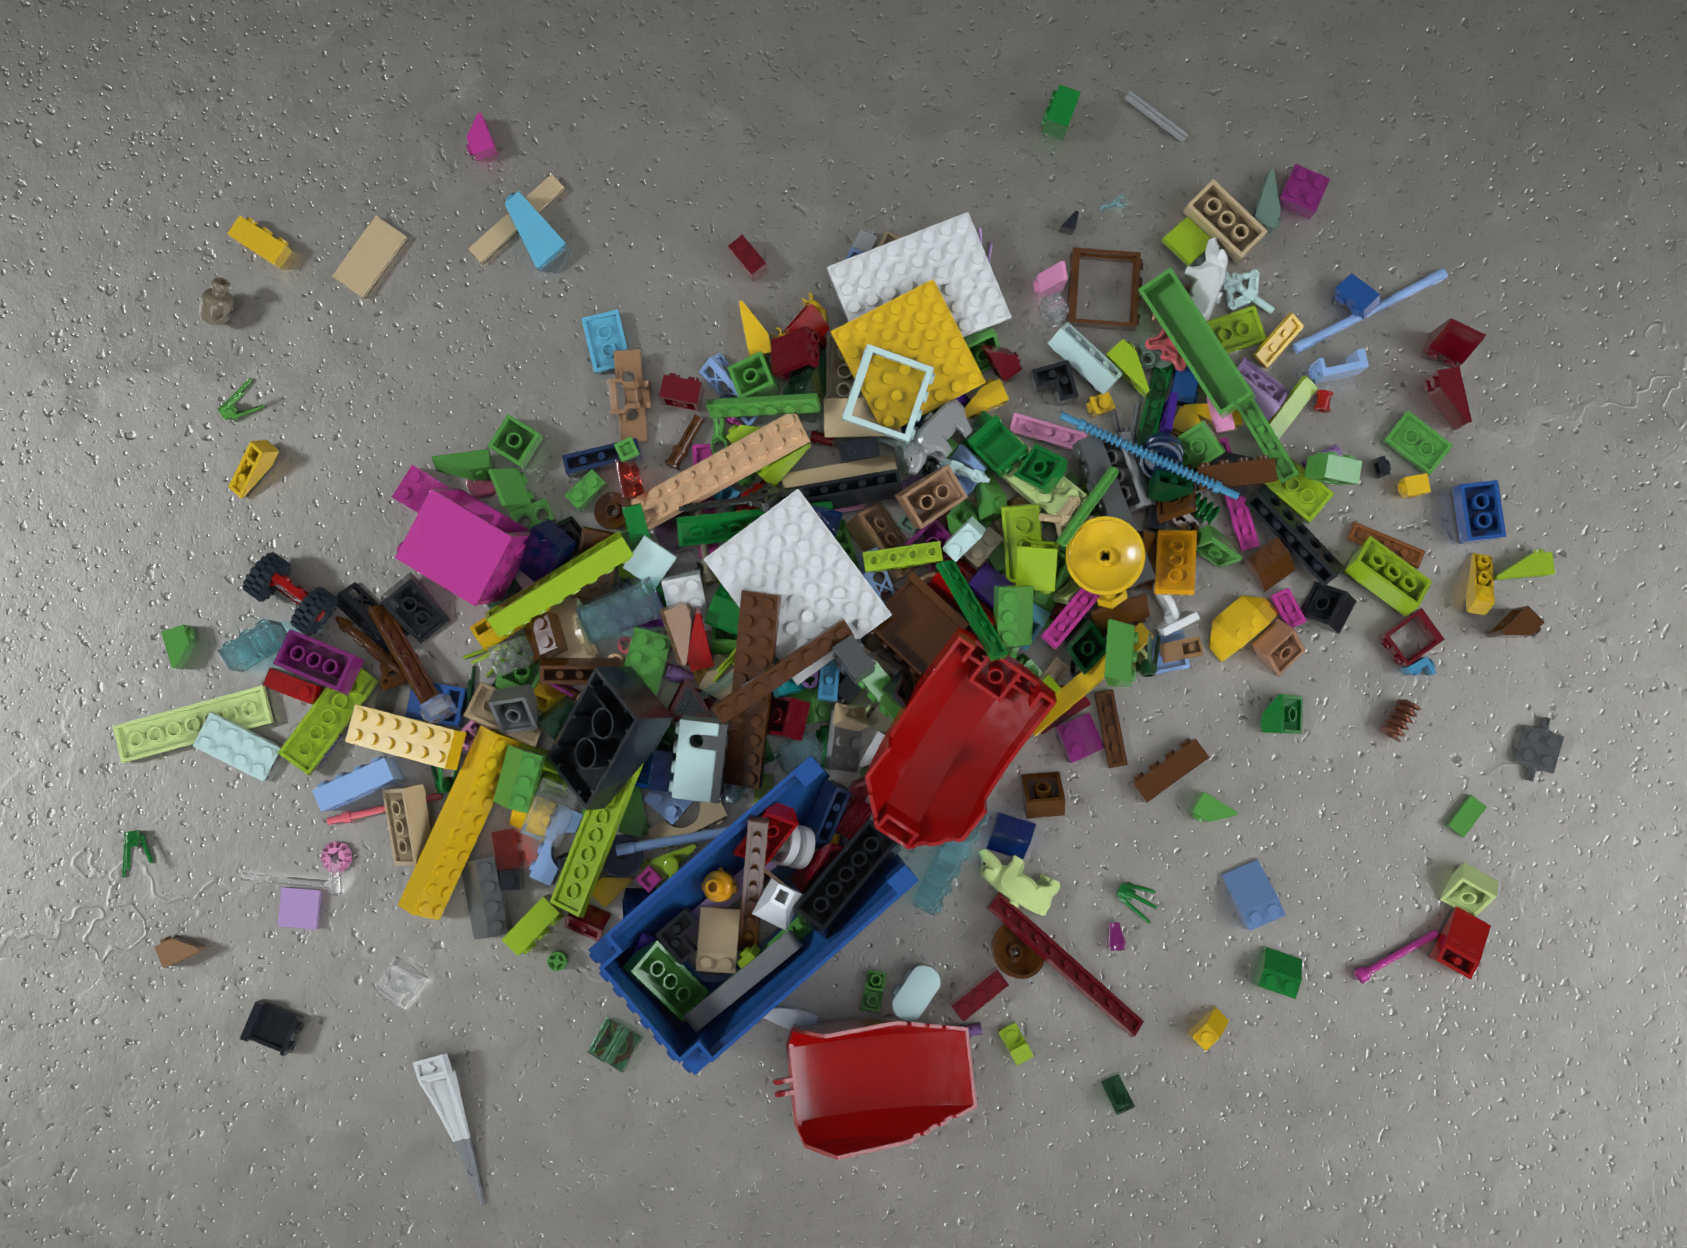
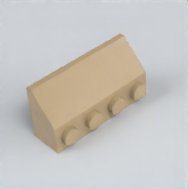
M409 784L382 789L394 864L416 866L432 831L424 785Z

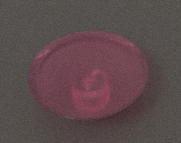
M491 479L483 481L466 480L468 491L478 499H488L497 493Z

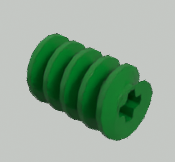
M1199 492L1195 495V519L1202 517L1201 524L1208 521V525H1210L1218 515L1220 506L1213 508V501L1206 504L1208 498L1204 497L1200 500L1201 493Z

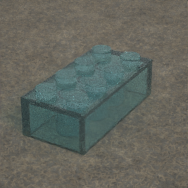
M646 577L583 603L575 611L591 644H595L661 616L659 609L664 607L650 577Z

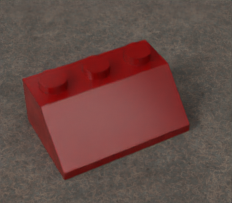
M778 802L766 808L760 815V817L769 818L765 866L799 825L794 808ZM747 833L733 850V854L745 858Z

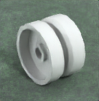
M798 825L771 859L772 863L795 869L805 868L810 863L815 850V835L812 829L807 826Z

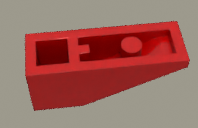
M700 607L695 608L690 631L686 666L689 665L691 671L714 666Z
M270 667L263 683L265 687L309 704H314L324 689V686Z

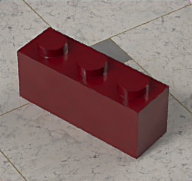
M994 967L951 1001L950 1005L964 1022L1008 987L1009 984L997 968Z

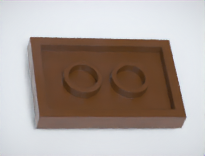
M1191 464L1183 466L1184 468L1188 467V470L1193 469ZM1194 482V491L1190 495L1170 502L1156 500L1157 519L1160 523L1196 511Z

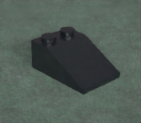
M411 572L381 595L383 606L420 644L450 620L424 585Z

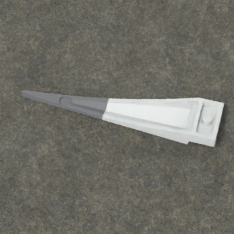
M443 1053L414 1061L413 1066L418 1082L452 1139L478 1201L483 1206L485 1205V1199L456 1072L455 1070L452 1071L448 1054Z

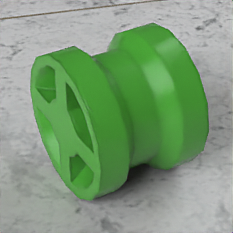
M562 950L554 951L547 959L548 967L553 971L563 970L569 962L568 954Z

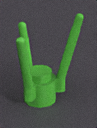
M249 378L227 401L217 408L225 420L232 418L235 421L241 416L265 408V405L262 404L237 413L239 409L235 402L244 395L242 391L253 381L252 378Z

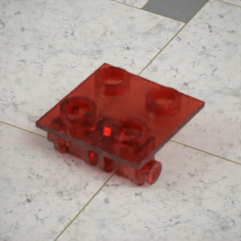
M616 460L615 463L623 498H627L629 501L637 498V496L644 493L637 463L627 461L622 463V461Z

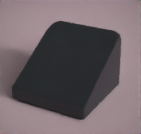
M1075 211L1061 225L1060 233L1070 235L1074 233L1079 215L1078 211Z

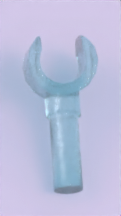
M1121 194L1112 203L1100 206L1101 211L1112 207L1123 208L1128 202L1121 203L1120 200L1126 195Z

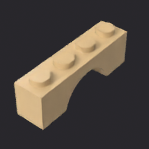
M722 800L719 804L701 802L699 816L690 826L678 827L665 820L647 830L652 839L705 831L709 829L707 825L713 822L718 825L726 821L725 816L729 814ZM674 846L657 848V850L663 849V851H666Z

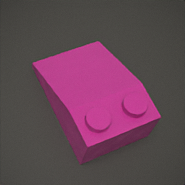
M411 465L392 498L419 513L431 489H449L450 487Z

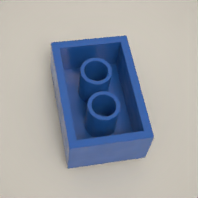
M1498 480L1460 484L1452 488L1460 544L1498 540L1506 537Z

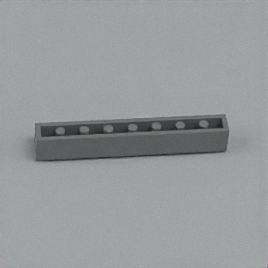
M1096 435L1080 439L1072 445L1073 454L1078 460L1080 472L1085 478L1089 493L1092 492L1107 469L1112 466L1101 438H1096ZM1116 477L1094 508L1100 517L1119 518L1129 523L1137 531ZM1147 554L1143 571L1130 588L1156 578Z

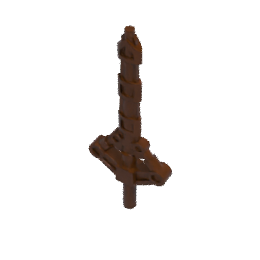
M339 616L335 617L339 629L344 633L347 632L353 638V641L360 647L365 648L373 658L380 662L379 666L382 672L380 687L383 690L409 684L392 654L390 655L381 646H378L363 631L355 628L354 623L349 619ZM392 671L396 673V675L388 677V673Z

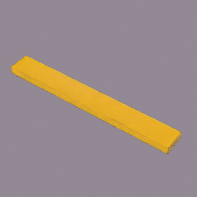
M1142 623L1135 627L1136 632H1139L1138 644H1135L1134 651L1137 652L1148 644V634L1150 633ZM1106 654L1086 675L1082 674V672L1079 673L1056 693L1057 703L1032 733L1035 737L1105 679Z

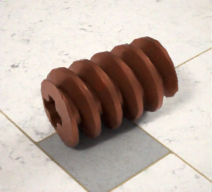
M1406 699L1397 700L1398 706H1393L1392 709L1395 713L1390 712L1388 715L1390 719H1385L1384 721L1387 726L1382 725L1380 727L1385 735L1398 742H1401L1398 736L1405 737L1402 729L1409 731L1406 723H1414L1410 717L1417 718L1414 710H1422L1418 705Z

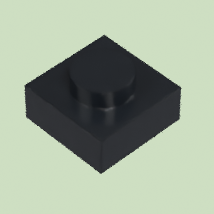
M1385 456L1378 457L1372 461L1377 479L1391 474V466Z

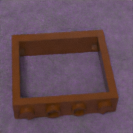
M1073 247L1070 253L1066 323L1069 322L1073 327L1134 331L1136 326H1139L1140 314H1137V310L1141 306V296H1138V289L1142 287L1140 270L1143 269V259H1141V252ZM1080 259L1132 263L1128 322L1076 319Z

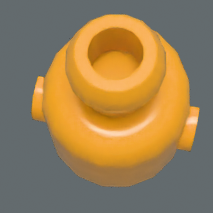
M722 867L718 871H712L707 874L703 883H701V889L705 896L714 902H724L731 899L735 893H738L739 889L735 876L729 871L723 870Z

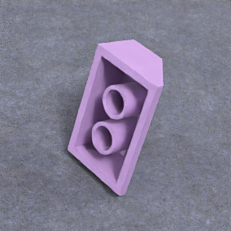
M1244 357L1237 366V369L1256 396L1254 398L1267 421H1269L1282 406L1290 390Z

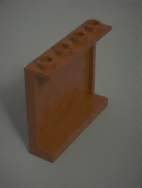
M912 572L907 577L908 580L884 604L892 615L871 630L869 634L873 637L877 635L881 639L879 643L886 650L891 648L895 652L893 656L901 664L903 661L909 665L907 669L915 677L917 675L922 677L958 627L967 631L970 625Z

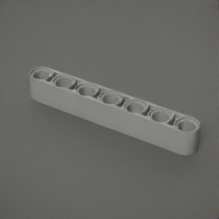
M791 929L788 930L683 1017L693 1030L697 1032L795 953L803 944Z

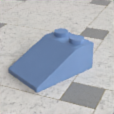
M1257 859L1221 874L1245 929L1251 931L1286 916L1275 890Z

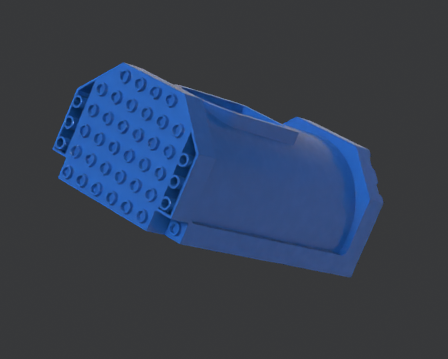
M812 755L588 949L590 958L596 964L599 962L601 965L599 967L600 976L606 982H611L614 986L613 991L618 997L621 998L623 996L628 1002L626 1004L628 1009L633 1014L636 1012L641 1018L639 1021L646 1029L650 1028L654 1033L653 1038L655 1041L667 1048V1055L673 1061L677 1060L678 1063L683 1061L682 1066L688 1073L692 1072L696 1075L708 1063L716 1060L919 881L912 870L897 854L827 939L815 930H812L801 940L802 947L697 1032L693 1030L686 1020L681 1022L671 1016L622 968L632 955L642 933L658 939L655 936L656 932L681 910L688 906L692 911L707 899L701 889V883H703L707 874L712 871H718L722 867L723 870L736 875L744 868L745 858L733 854V850L747 833L749 816L760 817L766 808L778 802L794 808L799 825L806 826L825 779L830 777ZM842 835L839 845L845 847L850 839ZM815 842V849L822 848L826 844ZM777 865L770 871L784 884L800 892L790 880L795 868ZM777 927L758 944V947L762 949L783 929ZM690 958L682 964L709 991L704 998L733 974L696 971V966ZM736 964L737 971L740 968L738 964Z

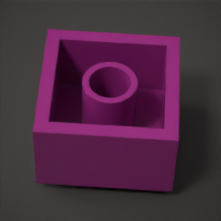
M1295 164L1290 170L1280 192V207L1310 220L1317 211L1330 178Z

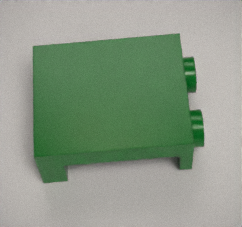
M994 415L967 440L973 451L1000 478L1003 475H1008L1013 470V466L1018 461L1022 462L1029 452L1028 446L1026 444L1023 445L1002 424L1001 419L997 415Z

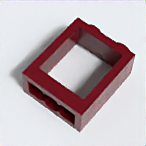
M1422 608L1414 610L1407 617L1379 635L1383 647L1386 650H1390L1393 655L1392 659L1401 667L1409 666L1445 640ZM1411 620H1414L1429 642L1405 658L1390 635Z

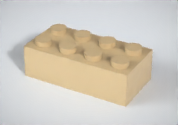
M1214 179L1183 211L1211 239L1217 238L1219 247L1224 249L1227 256L1236 264L1268 232Z

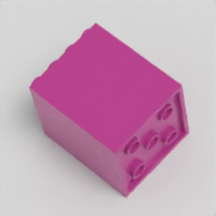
M461 488L431 489L404 541L398 545L395 558L470 604L478 606L503 600L538 534Z

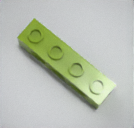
M940 541L862 553L865 574L936 564L943 561Z

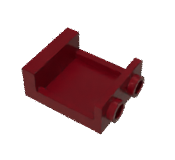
M808 326L771 340V374L785 381L789 379L790 371L806 365H811L814 368L819 367V334Z

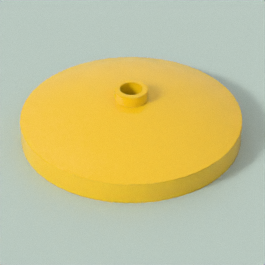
M1096 517L1084 522L1066 548V564L1071 577L1080 587L1096 595H1114L1127 590L1138 580L1145 565V547L1139 533L1129 523L1115 517ZM1109 554L1110 559L1103 560V555Z

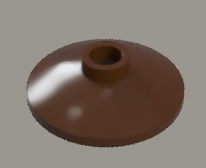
M609 492L602 495L594 507V516L598 524L610 530L618 529L625 525L622 507L630 506L629 500L618 492ZM617 509V514L612 515V511Z

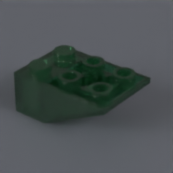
M824 348L819 350V367L814 368L811 365H806L794 370L790 374V380L787 387L783 390V395L817 393L820 404H822L827 393L826 350Z

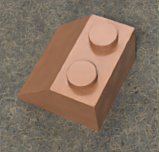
M1279 618L1251 644L1257 656L1278 677L1306 651L1296 631Z

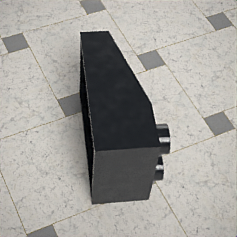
M631 666L595 667L546 758L586 810L605 809L657 748L674 717Z

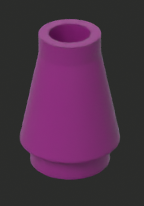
M1120 922L1109 923L1108 947H1110V951L1126 950L1125 945L1127 943Z

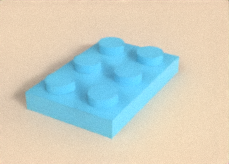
M619 310L581 318L594 373L598 374L614 370L613 351L628 350Z

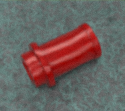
M812 430L810 442L832 447L834 438H824V433Z

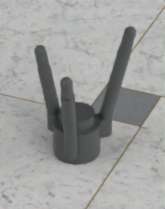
M1141 400L1138 401V404H1134L1131 427H1123V431L1120 430L1116 409H1112L1116 434L1130 431L1134 443H1136V430L1141 410Z

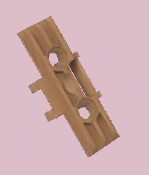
M640 349L613 351L616 379L607 380L611 404L609 414H619L621 441L628 437H632V439L637 438L639 441H648L645 408H652V403L650 402V381H643ZM629 371L633 372L634 380L626 382L624 374ZM617 384H623L625 393L624 409L618 408ZM629 410L637 411L638 417L636 420L630 421L627 418Z

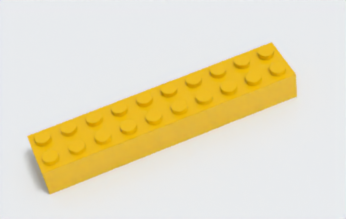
M480 726L397 906L411 915L440 920L493 806V799L508 744L519 747L521 742L492 729Z

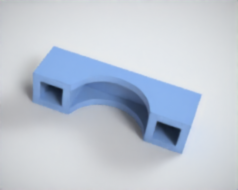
M562 805L561 808H557L554 814L556 820L553 825L550 824L545 834L548 837L545 843L542 842L537 851L539 856L536 861L533 860L529 871H531L529 877L549 886L554 885L561 870L554 855L555 844L562 835L576 833L583 818L581 811L568 805Z

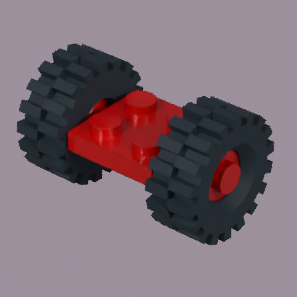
M275 552L267 553L266 556H262L261 560L255 563V566L250 569V573L246 575V579L243 581V590L259 602H264L271 595H274L276 590L299 606L291 617V625L306 636H312L313 633L316 634L318 629L320 630L327 623L329 617L333 615L332 612L336 610L338 605V598L321 586L316 587L314 591L309 592V595H307L308 592L300 586L296 588L291 584L292 580L288 578L291 564Z

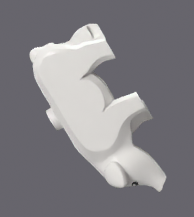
M1212 238L1208 241L1205 251L1206 261L1201 266H1194L1192 264L1187 266L1184 276L1193 281L1190 288V297L1206 321L1209 319L1215 303L1219 304L1223 293L1220 291L1225 281L1228 263L1227 253L1219 247L1217 238Z

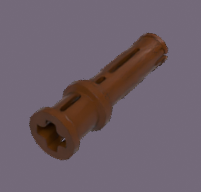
M694 414L680 441L672 447L673 451L668 460L664 461L666 465L679 471L682 460L688 456L687 450L705 422L703 418Z

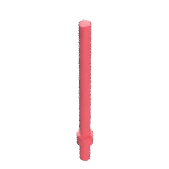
M442 793L426 795V803L443 799ZM380 805L353 812L350 810L345 811L340 815L327 817V824L349 823L353 819L384 813L385 806Z

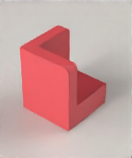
M865 776L852 781L848 789L852 791L853 798L857 796L865 801L867 796H869Z

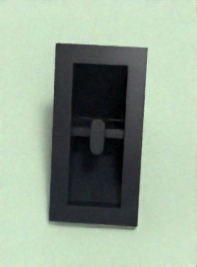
M903 668L881 690L894 704L905 708L916 682Z

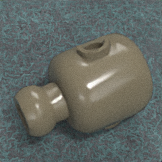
M214 278L211 281V288L206 289L202 293L199 316L208 324H226L230 319L231 311L235 308L233 306L234 298L228 292L230 284L226 279Z

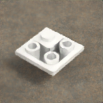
M771 878L752 914L787 930L795 915L793 907L804 894Z

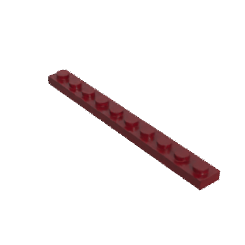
M1000 892L995 894L986 908L1131 1038L1135 1037L1144 1021L1023 912L1012 905Z

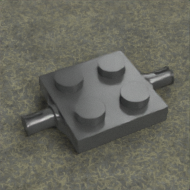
M1543 717L1541 728L1528 725L1523 726L1513 762L1528 768L1525 780L1534 782L1536 771L1554 774L1564 736L1554 734L1549 730L1551 718Z

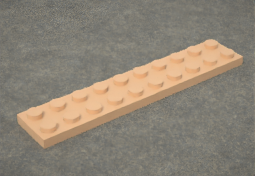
M796 412L793 414L787 413L630 500V505L642 504L648 530H651L683 512L679 511L680 506L689 503H700L810 442V439Z

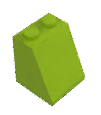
M1019 540L1016 586H1034V590H1039V593L1050 594L1051 591L1055 592L1059 547L1057 542Z

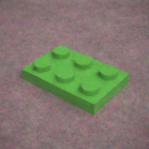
M1408 410L1383 440V442L1423 473H1427L1428 476L1432 474L1453 446Z
M1205 420L1200 421L1177 436L1184 448L1183 466L1191 464L1194 469L1199 467V463L1210 462L1225 452V449Z

